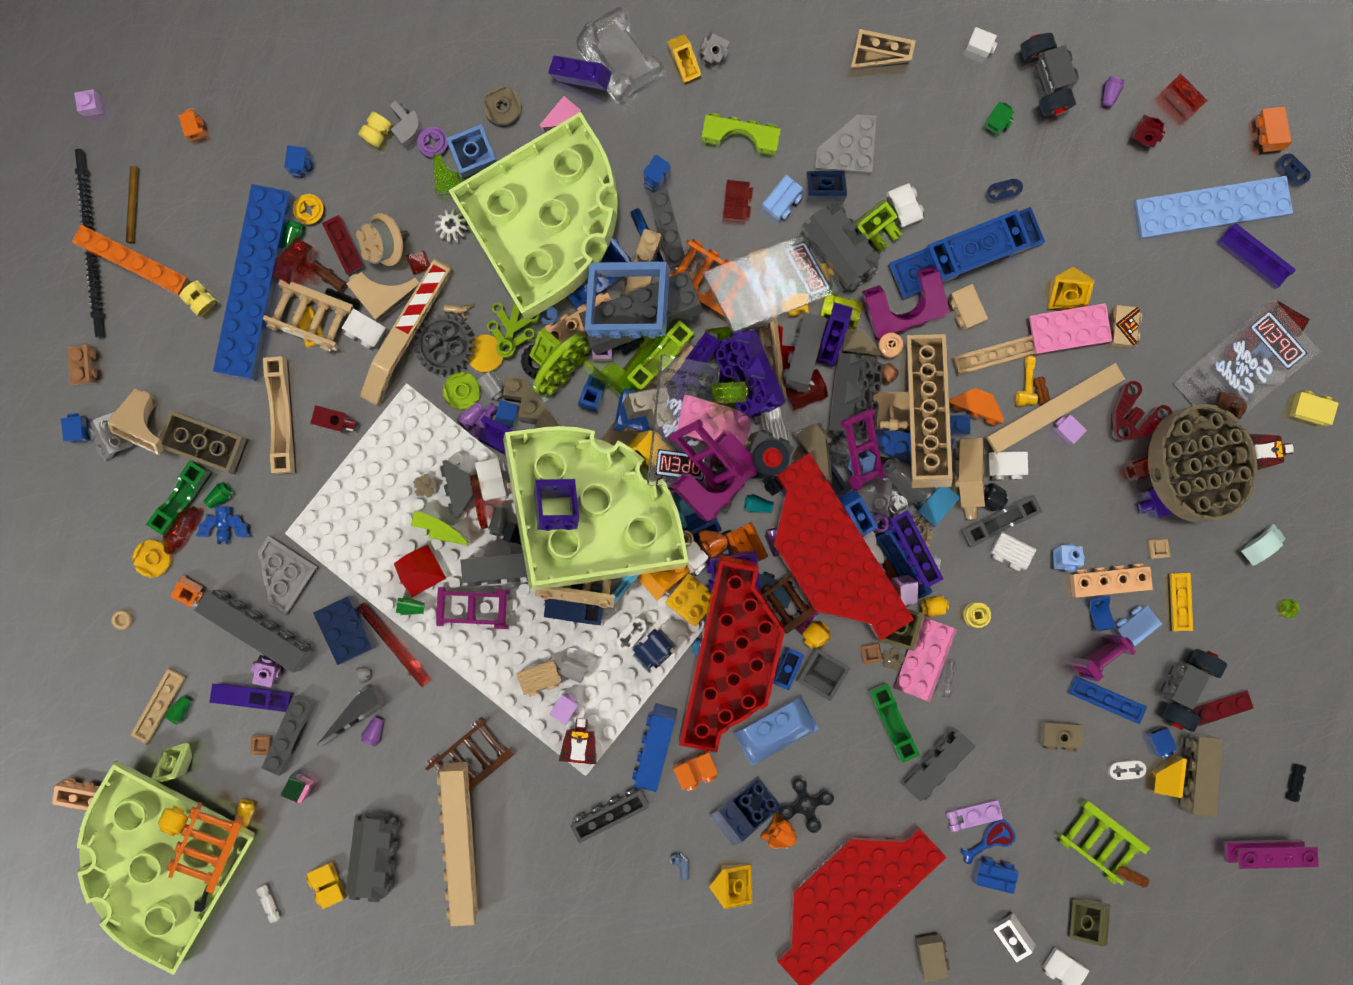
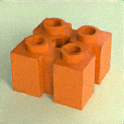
M706 750L673 765V770L682 790H693L698 787L699 782L703 780L705 783L711 782L718 775L710 752Z

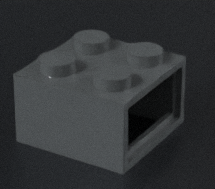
M815 648L796 681L827 700L832 701L851 668L820 649Z

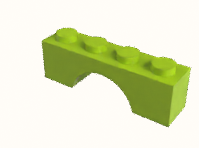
M710 113V115H705L701 141L720 145L727 136L741 133L753 140L757 152L776 155L781 129L777 128L774 124H766L764 126L759 125L757 121L753 120L743 122L736 117H729L727 119L721 118L719 114Z
M679 320L666 334L655 351L627 377L628 381L640 392L645 391L695 337L694 333Z

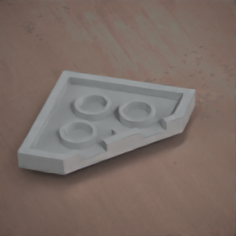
M857 114L817 148L815 170L872 174L876 116Z
M268 536L258 551L264 585L268 595V604L283 615H287L314 574L317 566L271 536Z

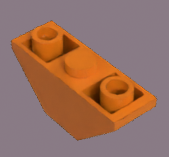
M974 388L949 400L950 409L953 411L961 412L963 410L968 412L970 417L987 419L986 423L994 426L1004 422V417L993 394Z

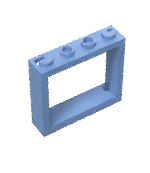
M667 262L591 263L589 265L585 331L590 337H597V339L602 338V336H610L611 338H621V336H629L630 338L666 336L670 268ZM660 276L657 324H594L597 277Z

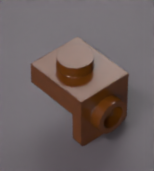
M1219 391L1214 404L1224 411L1228 410L1238 419H1241L1247 409V401L1244 398Z

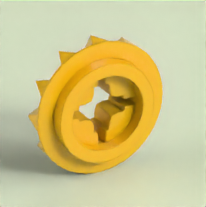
M304 194L294 202L293 214L299 222L309 225L317 223L322 218L324 208L317 196ZM305 203L310 207L313 206L311 210L312 216L307 212L303 213L306 210Z

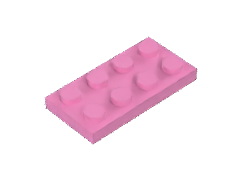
M1106 303L1029 316L1035 354L1112 341Z
M684 395L677 430L700 419L703 422L702 427L713 440L723 431H729L746 447L751 418H748L746 413L697 397ZM695 430L684 435L704 441Z
M924 618L915 651L908 650L894 688L930 702L957 629Z

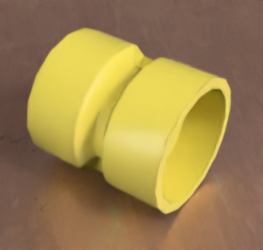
M372 111L366 120L368 124L361 127L358 135L379 148L384 140L383 135L388 134L393 124Z
M198 280L187 285L181 291L179 297L186 305H191L190 309L197 317H200L212 309L216 304V299L209 292L205 293L206 288Z
M972 602L964 607L962 618L967 625L982 628L990 622L991 611L983 603Z

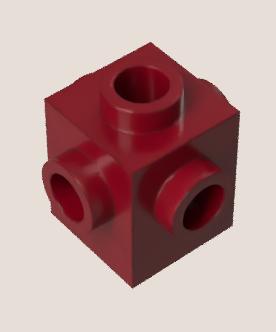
M1143 114L1135 128L1133 139L1138 140L1145 146L1154 148L1157 141L1161 142L1165 135V131H1163L1165 123L1161 122L1158 118Z

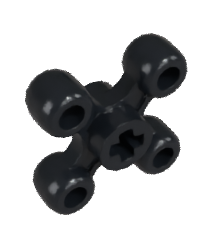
M796 777L791 785L798 794V800L792 805L783 804L779 808V815L784 820H790L795 814H803L806 817L807 830L811 833H817L821 829V822L815 816V809L820 805H831L834 802V795L830 790H823L817 796H810L806 790V780L802 777ZM797 782H802V787L797 788ZM825 795H829V799L827 801L823 800V797ZM809 800L811 807L804 809L802 803ZM785 809L790 810L788 815L783 814ZM812 822L817 823L815 828L810 827Z

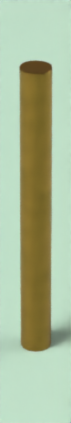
M130 166L126 226L127 243L134 242L138 167Z

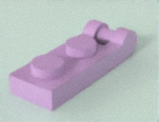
M997 799L946 812L947 819L950 820L951 824L949 825L950 832L1003 819ZM962 815L963 822L958 823L957 816Z

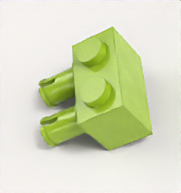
M884 200L878 202L854 221L857 225V232L860 235L864 234L878 252L884 250L882 247L886 248L888 246L879 234L881 229L885 228L893 241L898 239V236L901 237L903 235V232L894 222V219L898 216L888 202Z

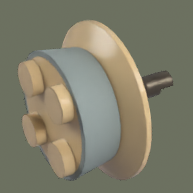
M386 213L373 215L370 222H364L356 232L363 259L372 264L381 262L387 266L396 265L400 261L403 252L402 239L409 232L407 230L400 232L396 222Z

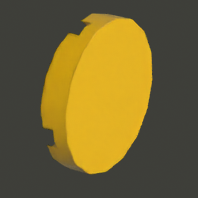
M488 334L475 337L476 340L472 341L471 344L475 345L476 348L470 350L474 353V356H468L471 361L469 364L479 372L487 373L498 369L504 357L497 353L498 341L496 338Z
M152 539L143 541L135 548L132 560L136 571L142 576L149 578L159 577L170 568L172 554L165 543Z

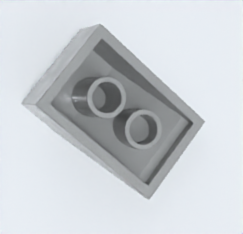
M880 456L881 463L885 464L887 460L892 459ZM876 477L863 483V487L856 492L863 498L870 513L887 515L893 483L888 477L883 479Z

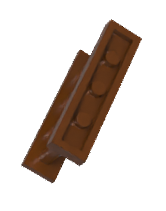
M790 571L771 586L767 584L761 588L764 598H768L783 619L782 625L786 634L816 613L810 604H804L788 580L793 577ZM781 585L798 607V613L793 617L786 612L773 593Z
M480 717L472 724L474 728L439 757L435 754L427 761L429 765L425 769L428 771L434 767L439 773V769L442 768V764L439 761L446 755H449L454 762H464L454 750L464 742L482 764L481 768L483 769L477 775L476 772L473 773L468 767L470 792L516 752L512 747L508 750L505 747L503 748L484 725L489 719L486 717L482 720ZM479 730L497 752L498 758L493 762L491 760L488 761L469 736L475 731Z

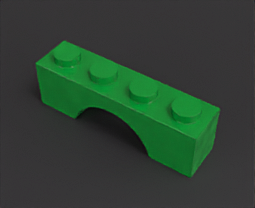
M189 460L178 476L179 479L175 489L168 499L155 510L146 525L160 535L168 536L211 472L197 462Z
M884 683L868 690L900 762L904 763L920 756L914 740L901 717L889 685Z

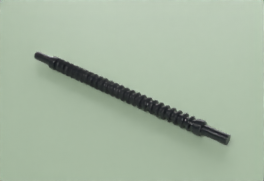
M75 149L77 166L75 168V175L78 176L76 178L78 181L76 185L79 186L77 191L80 192L77 196L80 197L78 199V202H81L79 204L81 208L79 212L82 213L80 215V218H82L80 223L92 229L91 223L93 221L90 220L92 215L89 214L91 212V209H89L91 205L88 204L90 201L88 196L90 194L87 193L89 188L86 187L88 186L86 182L88 178L85 176L87 175V168L84 167L83 149ZM86 251L84 253L86 256L84 260L87 261L85 266L88 267L86 269V272H88L86 277H89L87 280L89 285L87 287L90 288L88 293L91 294L89 296V299H91L89 304H92L90 316L94 323L95 338L103 337L101 323L103 312L100 311L102 306H99L101 303L99 298L101 296L98 295L100 292L98 287L100 285L97 284L99 279L96 278L98 276L96 273L98 269L95 268L97 266V263H95L97 258L94 257V254Z

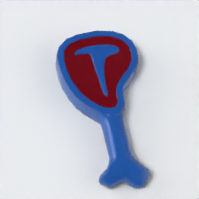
M1006 820L994 821L986 829L983 841L971 850H961V854L965 856L964 862L971 864L976 855L993 846H1011L1016 839L1015 832Z

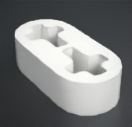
M635 618L617 638V646L620 650L628 651L636 644L646 630L644 620ZM641 622L643 630L641 632L638 630L633 635L631 633L634 629L633 623ZM630 634L632 636L629 640L631 645L629 647H622L620 639L622 637L625 639Z
M1139 760L1112 762L1108 767V774L1116 780L1141 778L1146 773L1145 764ZM1135 764H1137V766L1141 767V770H1138V774H1136L1134 771H1129V768H1135ZM1116 766H1118V768L1125 769V771L1119 772L1118 776L1116 773H1113V770L1116 769Z

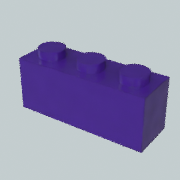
M554 55L548 74L559 82L607 90L612 71L602 63Z
M834 302L816 360L835 365L850 322L852 307Z

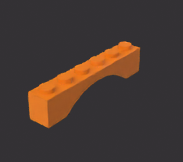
M80 225L72 240L76 246L117 264L178 297L189 283L187 277L83 225Z

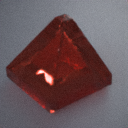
M425 251L406 255L413 275L428 270L430 263Z

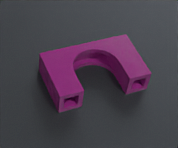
M935 266L916 272L921 290V298L917 306L910 312L897 314L890 311L885 291L880 285L862 291L872 330L877 338H881L886 333L906 331L909 327L923 325L931 319H940L945 314L950 313L940 272Z
M723 431L714 441L733 463L740 462L744 468V475L737 478L733 476L726 479L722 487L708 492L691 474L683 473L671 486L702 520L709 521L714 519L718 515V510L722 506L727 505L731 501L733 494L740 491L744 487V483L758 472L753 465L752 454L729 431Z

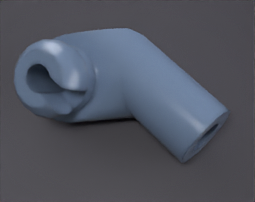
M680 853L673 854L670 857V862L680 869V879L689 880V861Z

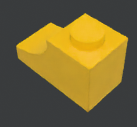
M685 34L667 41L683 82L685 83L701 76L691 43Z

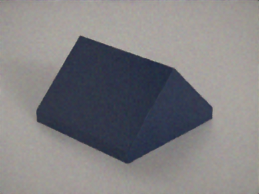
M807 171V201H845L847 197L845 171Z

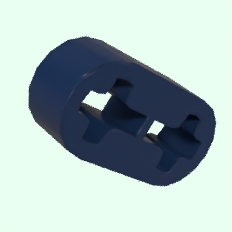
M1284 154L1278 159L1277 166L1279 170L1293 184L1300 186L1309 181L1311 177L1310 171L1293 154ZM1289 159L1291 161L1289 165L1284 166L1285 161ZM1303 173V179L1298 180V174Z
M1018 179L994 183L987 189L986 196L992 202L1014 198L1022 192L1023 184ZM1012 183L1014 186H1018L1016 193L1013 190L1007 191L1006 189L1010 188ZM993 188H995L996 191H1003L999 193L997 197H995V195H991Z

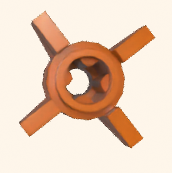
M709 530L698 532L699 542H697V545L700 547V551L703 550L708 556L706 562H710V557L721 555L727 550L728 540L725 535Z
M777 812L774 813L773 823L768 831L763 832L760 836L768 841V846L773 849L789 848L797 841L796 831Z

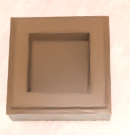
M879 642L860 645L863 665L883 661Z
M251 735L250 755H267L272 744V736Z

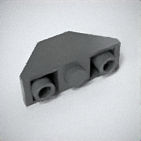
M443 460L440 470L442 477H446L447 484L444 485L446 496H450L449 512L450 515H454V518H460L475 496L472 477L451 462Z

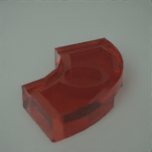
M475 474L471 475V485L480 527L486 529L489 527L485 501H483L478 475Z
M193 506L178 513L174 527L163 536V546L166 554H170L185 543V538L190 530L194 529L198 517V509Z

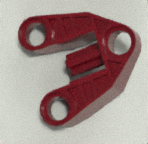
M1130 381L1122 387L1111 413L1114 435L1122 441L1144 437L1156 430L1163 420L1158 416V411L1161 408L1165 409L1168 415L1172 413V409L1169 406H1158L1136 428L1135 425L1145 414L1141 408L1136 406L1129 416L1124 419V416L1142 393V386L1137 381ZM1131 384L1135 385L1138 389L1135 395L1128 393V386ZM1122 426L1128 429L1129 434L1126 437H1122L1119 434V429Z

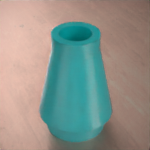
M755 494L747 495L744 509L748 510V512L771 513L774 502Z

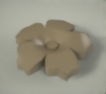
M427 474L421 476V480L416 478L413 481L414 487L417 488L415 490L417 496H424L425 494L427 498L432 497L433 489L437 488V483L433 479L430 480V475Z
M894 647L890 649V653L884 651L882 654L883 660H886L883 663L884 668L891 669L893 667L894 671L900 670L902 665L899 662H904L905 656L899 653L898 648Z

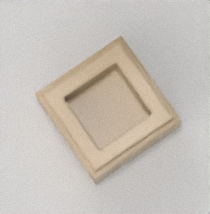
M1169 538L1148 540L1150 559L1171 557Z

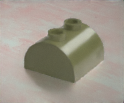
M908 609L914 620L878 641L915 651L926 614Z
M1073 899L1070 939L1101 947L1107 946L1111 905L1093 900Z

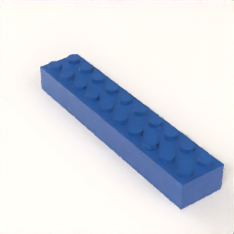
M251 184L213 368L215 373L256 381L267 324H265L263 317L264 315L269 317L283 251L282 244L285 224L288 223L294 197L289 191Z

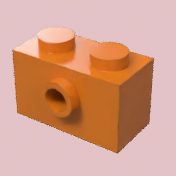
M1285 107L1262 109L1256 117V127L1260 131L1259 144L1262 145L1263 152L1286 150L1292 141Z

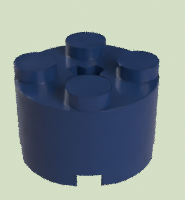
M656 628L647 635L648 639L644 643L639 642L632 649L635 652L633 657L648 673L652 672L651 667L658 668L672 654L670 650L672 648L677 649L676 644L662 629L659 631Z

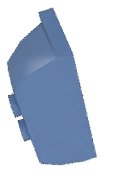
M799 695L733 732L750 764L753 766L819 730V727L802 696Z

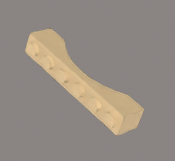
M282 356L263 358L264 378L271 420V473H295L287 359Z

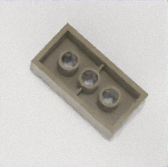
M171 410L159 437L163 449L230 474H234L247 438ZM182 433L187 434L186 438L181 437ZM204 440V445L199 444V441ZM218 446H222V452L217 451Z
M1190 733L1189 738H1186L1185 747L1188 749L1187 757H1185L1187 759L1186 775L1184 780V796H1182L1180 803L1183 811L1191 815L1217 817L1223 739L1211 735Z

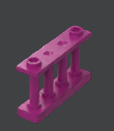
M1105 634L1103 637L1107 641L1106 644L1086 659L1075 657L1070 663L1081 677L1099 681L1104 677L1101 673L1103 671L1102 668L1122 653L1130 655L1136 653L1133 649L1135 647L1128 637Z
M1305 841L1225 842L1226 862L1238 863L1239 869L1319 867L1318 847H1305Z

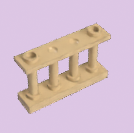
M281 278L278 285L283 294L272 318L264 315L263 320L267 324L266 326L272 330L277 331V329L319 344L320 348L326 351H331V349L337 351L338 346L336 342H333V339L343 317L349 316L354 309L353 305ZM295 295L300 297V303L289 325L279 320L289 298ZM313 302L317 304L318 309L307 332L297 328L307 304ZM329 308L334 310L336 315L326 338L315 335L325 310Z
M612 579L603 581L602 593L591 592V582L583 583L582 590L570 589L571 585L536 590L535 592L536 597L545 600L557 599L598 605L601 608H614L615 595L609 594Z

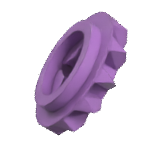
M425 128L418 136V148L423 155L430 158L439 157L447 148V136L440 128ZM430 135L434 140H438L435 146L436 149L432 145H428L430 143Z

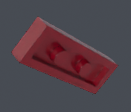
M340 215L323 222L322 225L346 274L350 275L364 268L365 266Z
M1243 690L1196 705L1192 712L1201 718L1197 725L1201 726L1254 709L1248 690Z

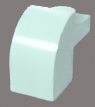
M1272 524L1259 537L1250 541L1241 552L1254 566L1278 551L1283 546L1282 542L1286 538Z

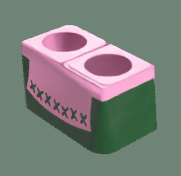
M295 771L289 777L280 796L301 804L306 799L314 781Z

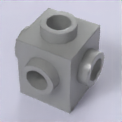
M710 31L708 37L704 38L700 44V53L704 55L703 59L711 63L714 60L720 62L721 59L724 60L728 53L726 48L729 41Z

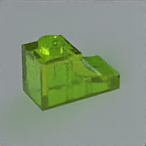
M433 154L435 192L438 196L451 195L448 190L462 183L463 178L459 177L458 172H452L445 166L441 154Z
M745 382L711 383L712 402H746L748 387L745 385Z

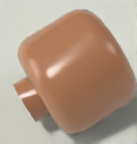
M891 363L883 364L882 382L886 385L891 384L899 375V371Z

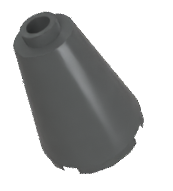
M892 458L885 462L884 474L909 504L917 506L916 503H924L932 495L935 487L912 488L910 463L897 458Z

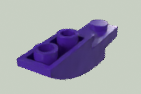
M212 683L209 703L286 712L289 706L290 693Z

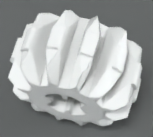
M452 209L451 214H449L448 210H444L446 216L439 214L438 217L441 221H435V224L440 226L436 228V232L441 233L440 237L442 239L447 236L448 242H451L452 237H454L455 241H458L457 235L465 236L461 230H468V227L463 225L467 221L465 218H462L463 214L461 212L456 215L455 209ZM454 222L456 226H452V228L449 229L447 225H451V223Z

